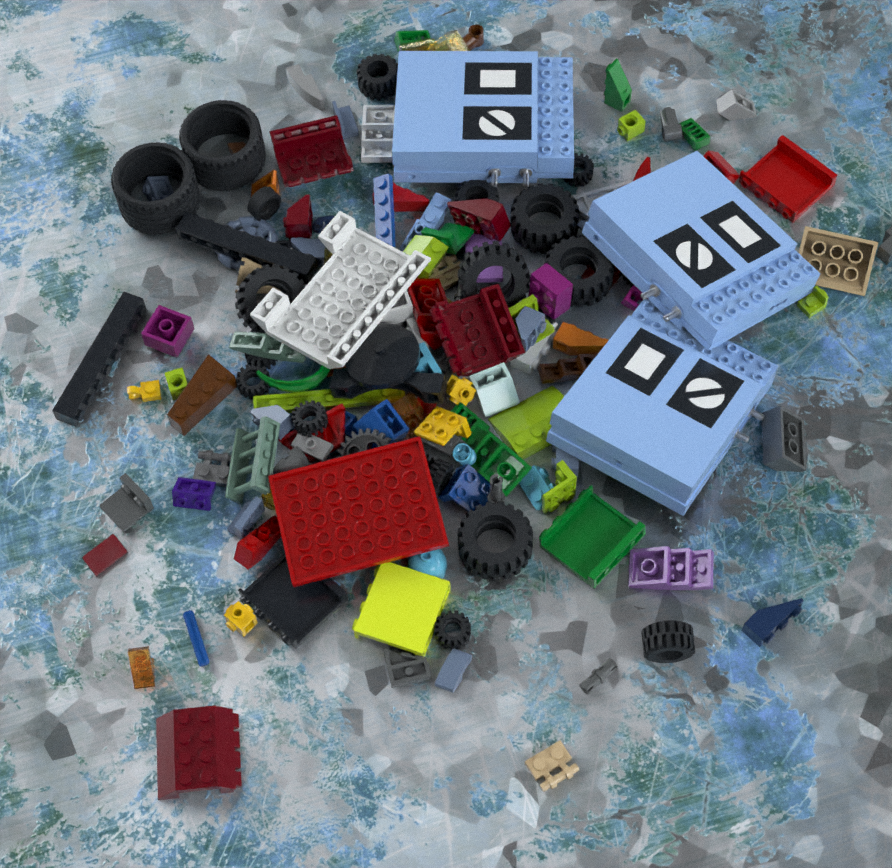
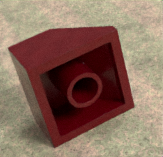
M306 194L287 209V217L283 218V225L286 228V238H289V240L298 237L312 239L313 211L310 194Z

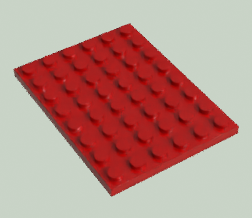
M421 436L268 476L293 587L449 547Z

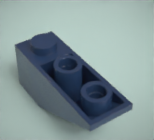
M800 598L757 610L744 623L742 632L759 647L764 643L769 644L774 639V633L778 629L782 631L789 624L788 620L792 616L795 618L803 610L801 606L804 600Z

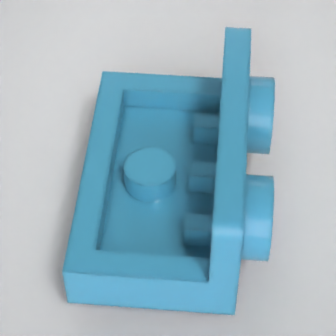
M533 465L532 469L519 484L534 508L539 511L542 509V495L554 488L556 484L550 481L548 478L550 475L544 467L541 468Z

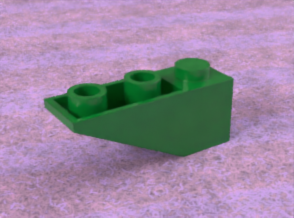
M616 58L612 64H608L605 70L606 79L604 84L606 86L603 95L605 96L604 104L622 112L631 101L632 89L619 60Z

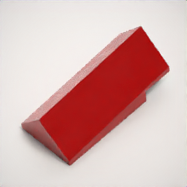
M415 279L407 289L413 306L414 317L421 338L433 350H436L445 341L440 340L435 327L438 323L433 322L429 310L432 309L435 303L445 300L447 304L449 302L440 279Z

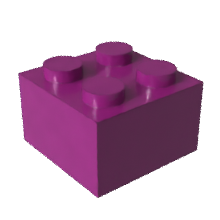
M548 263L531 273L528 297L533 294L537 298L538 307L544 314L555 320L570 309L573 284Z
M158 305L143 329L141 336L145 346L178 358L195 328L190 316Z

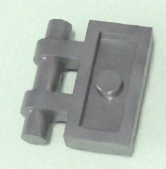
M210 450L206 452L199 451L198 459H205L204 463H196L193 479L216 482V486L227 487L229 463H231L232 455L227 452L219 454L213 453ZM212 461H221L222 463L221 465H213Z

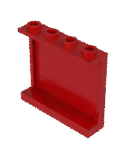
M782 135L778 138L777 145L747 172L743 170L740 172L739 183L742 187L754 193L757 198L767 203L770 208L779 212L785 219L794 223L835 186L837 174Z

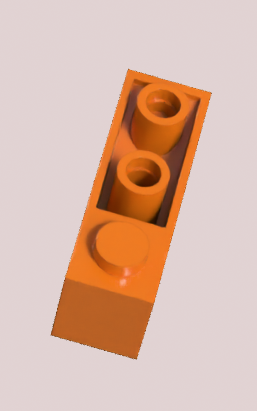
M563 322L553 338V349L569 356L597 354L609 340L600 338L590 331L579 329L574 324Z

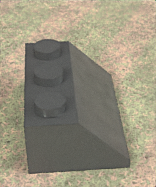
M782 406L763 412L764 419L761 425L764 465L775 471H806L804 419Z

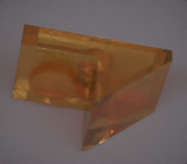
M149 646L128 649L134 689L155 687L154 658H151Z

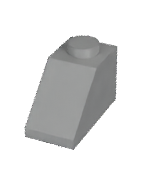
M733 89L716 100L718 114L728 120L747 119L757 116L754 102Z

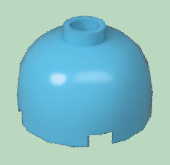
M437 549L409 557L408 568L442 579L446 573L447 559L443 551Z

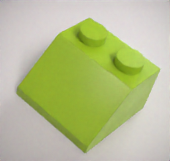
M415 235L403 252L411 256L416 250L431 258V261L417 277L419 279H429L445 257L449 247L435 237Z

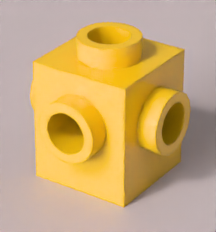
M452 374L447 381L446 393L450 395L449 400L457 405L461 402L466 406L472 401L476 389L471 387L473 383L465 377L460 379Z
M239 601L234 605H230L224 614L226 619L225 625L232 632L236 630L243 637L258 622L252 608L247 604H241Z

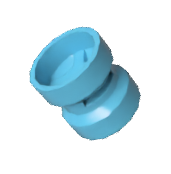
M460 443L453 449L454 459L462 466L466 464L471 466L475 463L476 453L467 444Z

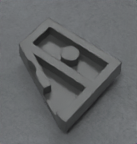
M383 649L391 688L432 679L427 657L412 656L405 652L397 653L390 651V649Z

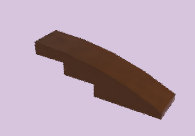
M598 353L578 354L576 358L559 359L557 363L539 364L537 370L542 384L578 380Z

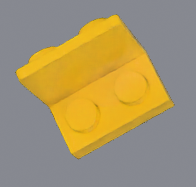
M438 406L414 431L415 435L441 446H444L454 434L465 438L472 434L466 417Z

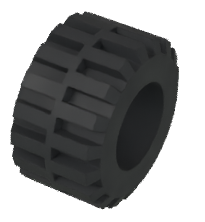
M384 54L369 55L366 59L361 60V64H358L357 79L360 92L364 93L365 97H370L372 100H381L383 98L386 100L389 96H394V93H396L398 71L396 60L394 58L391 59L389 55L384 56Z
M469 180V182L464 181L462 186L459 185L457 187L454 199L455 201L490 199L499 202V192L497 187L492 186L491 182L487 183V180Z
M666 620L650 624L641 631L644 658L649 661L674 663L688 659L695 654L694 634L691 624L676 620Z

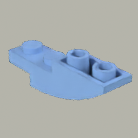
M436 192L420 220H416L399 249L404 251L415 235L422 236L421 231L425 227L439 230L445 220L444 216L449 209L447 203L452 202V199Z

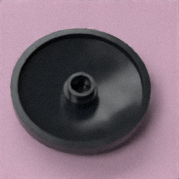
M379 324L346 362L345 366L351 379L362 387L369 389L391 388L404 382L414 373L420 361V347L414 334L405 327L396 324Z

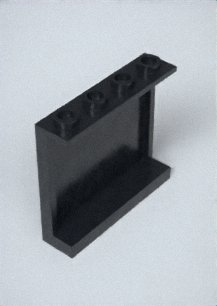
M285 553L244 591L241 588L238 589L240 601L254 609L253 613L258 619H264L272 632H278L281 635L282 641L288 646L292 645L295 649L348 600L346 591L331 578L293 587Z

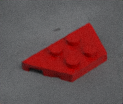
M343 403L326 412L328 417L327 428H323L324 431L322 433L318 431V435H316V437L334 446L331 452L342 447L341 442L345 443V407ZM297 430L286 434L281 440L278 439L279 442L292 450L291 444L298 434ZM305 454L311 464L317 461V459Z

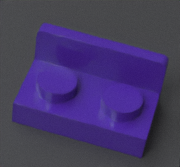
M178 477L172 490L173 506L210 511L212 508L211 499L216 490V482Z

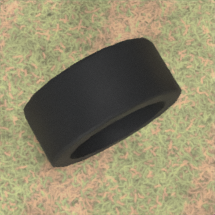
M263 187L256 191L249 200L248 212L258 221L261 219L266 221L278 211L282 202L281 196L271 187Z

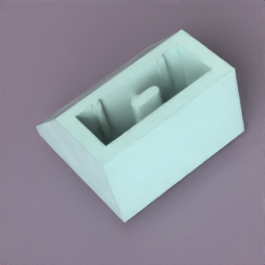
M504 363L469 376V381L473 383L471 387L476 389L474 397L485 417L520 404L512 377Z

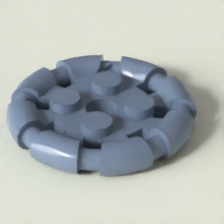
M253 216L239 217L236 221L231 220L225 224L233 229L242 226V229L239 231H246L256 237L264 238L268 236L265 240L270 242L279 241L274 227L263 219L258 221ZM215 252L218 254L217 258L229 269L234 268L239 272L240 265L244 266L245 264L243 261L236 262L237 259Z

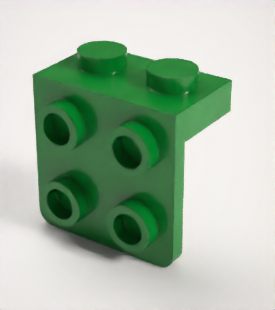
M445 223L440 230L425 227L421 234L422 236L435 237L449 247L446 253L456 255L474 234V230L458 224Z

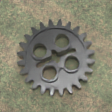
M367 428L366 432L363 429H359V435L356 432H352L353 438L346 436L347 443H340L344 447L343 450L338 449L337 451L341 453L340 457L353 454L355 448H359L361 452L371 449V446L377 443L378 447L388 445L391 438H385V433L381 432L379 434V430L376 429L373 432L370 428Z

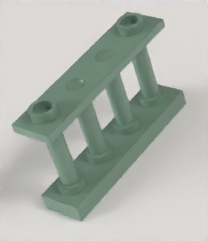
M264 416L260 419L259 430L248 433L240 428H236L225 498L242 504L244 492L254 489L264 495L270 493L271 487L268 476L273 475L280 429L279 422ZM257 439L256 447L251 448L252 440ZM255 456L254 463L249 465L250 457ZM252 473L251 481L246 483L247 475Z

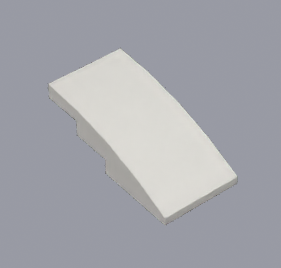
M395 105L363 106L361 163L393 162L392 144Z

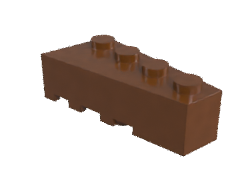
M208 354L168 412L167 416L170 425L185 436L238 387L235 375Z

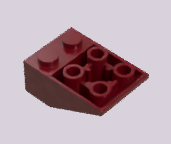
M476 199L447 203L455 224L470 227L474 230V234H481L489 240L494 239L500 242L511 227L505 208L499 202L490 199Z

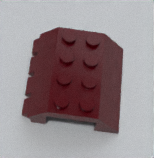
M337 115L269 131L285 188L354 171L351 157L348 156L343 140L342 129Z
M499 284L483 288L477 295L448 304L446 300L435 303L432 309L429 310L433 322L438 323L435 327L440 340L445 341L442 345L446 356L451 357L449 360L451 369L458 376H471L501 363L506 364L526 353Z
M213 705L174 709L156 718L158 800L179 798V793L219 789L221 794L233 793L236 788L242 787L241 772L235 771L241 769L240 752L235 751L240 749V734L238 731H234L239 729V714L233 713L231 708Z

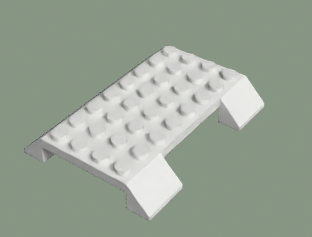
M341 211L337 213L318 235V239L333 255L290 304L288 295L272 288L250 313V316L269 336L328 369L340 368L346 364L431 261L430 257L416 250L410 256L356 228L355 219Z

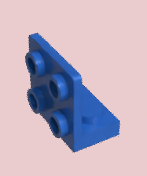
M466 464L456 469L438 498L443 502L453 500L467 512L469 510L475 511V506L479 504L485 506L486 502H488L490 482L473 467Z

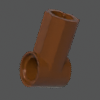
M477 24L470 26L468 33L454 44V50L471 51L475 47L482 46L484 43L483 27Z

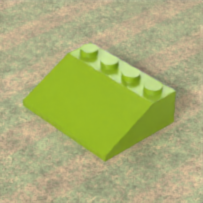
M552 385L521 401L520 404L490 417L488 421L502 442L524 460L552 445L546 441L548 431L552 427L550 424L551 415L564 398V395Z

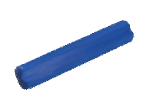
M189 610L183 613V617L200 667L209 664V658L194 612Z

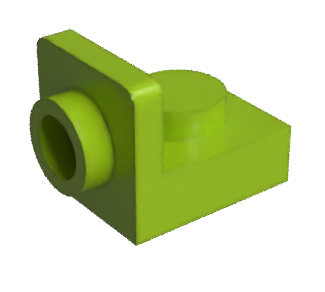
M816 285L813 287L812 293L798 301L797 307L810 318L826 307L829 297L823 289Z

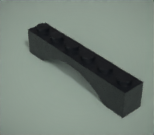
M346 368L334 369L329 386L333 398L353 399L360 394L378 390L365 388L355 383L349 376ZM415 372L404 382L387 389L409 392L420 398L424 403L444 404L448 385L444 374Z

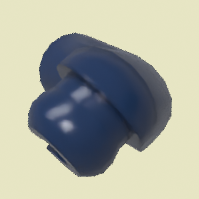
M334 215L318 217L312 225V230L316 233L323 231L326 225L334 218Z

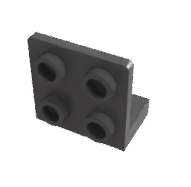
M126 473L120 477L121 488L100 504L102 511L122 532L128 530L154 509L150 498Z

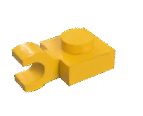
M159 380L140 382L141 387H127L129 399L142 397L143 402L162 400Z

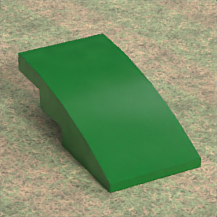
M476 421L470 428L472 434L468 438H461L476 453V461L471 467L489 482L492 475L498 474V479L501 476L503 479L502 492L508 497L532 467L479 421Z

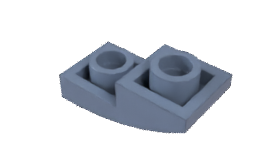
M453 648L438 674L435 686L453 693L462 681V674L471 662L472 655Z

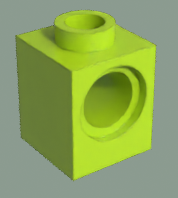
M635 109L618 119L617 131L620 136L629 141L645 131L646 121Z
M182 367L164 373L173 400L179 398L188 384Z

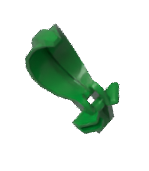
M321 365L319 371L312 376L294 381L275 380L264 375L259 370L256 374L262 381L275 389L295 393L316 388L327 378L330 369Z

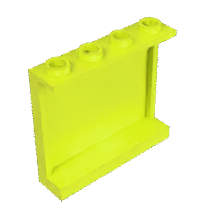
M391 562L381 564L374 571L375 579L373 584L370 583L367 588L366 594L368 596L366 601H362L360 605V616L353 622L352 630H354L355 638L358 639L359 635L415 653V656L425 657L434 634L435 622H437L438 616H441L451 590L450 581Z

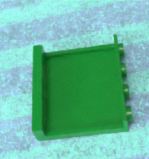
M590 485L586 490L584 489L580 492L578 499L574 503L571 502L561 516H557L553 520L552 525L548 529H544L541 532L539 544L541 549L595 589L645 536L646 525L640 521L637 524L632 522L593 493V486Z

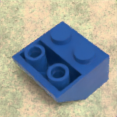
M388 399L373 407L353 425L358 434L359 429H363L366 432L367 428H370L372 432L374 429L379 430V434L381 432L385 433V438H391L389 444L400 441L406 437L410 430ZM377 443L373 444L371 449L377 448Z

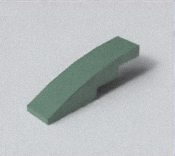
M235 331L229 348L232 350L280 361L304 363L306 357L270 337L267 333Z

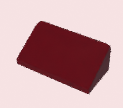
M112 534L85 554L82 559L93 574L98 576L128 552L118 538Z

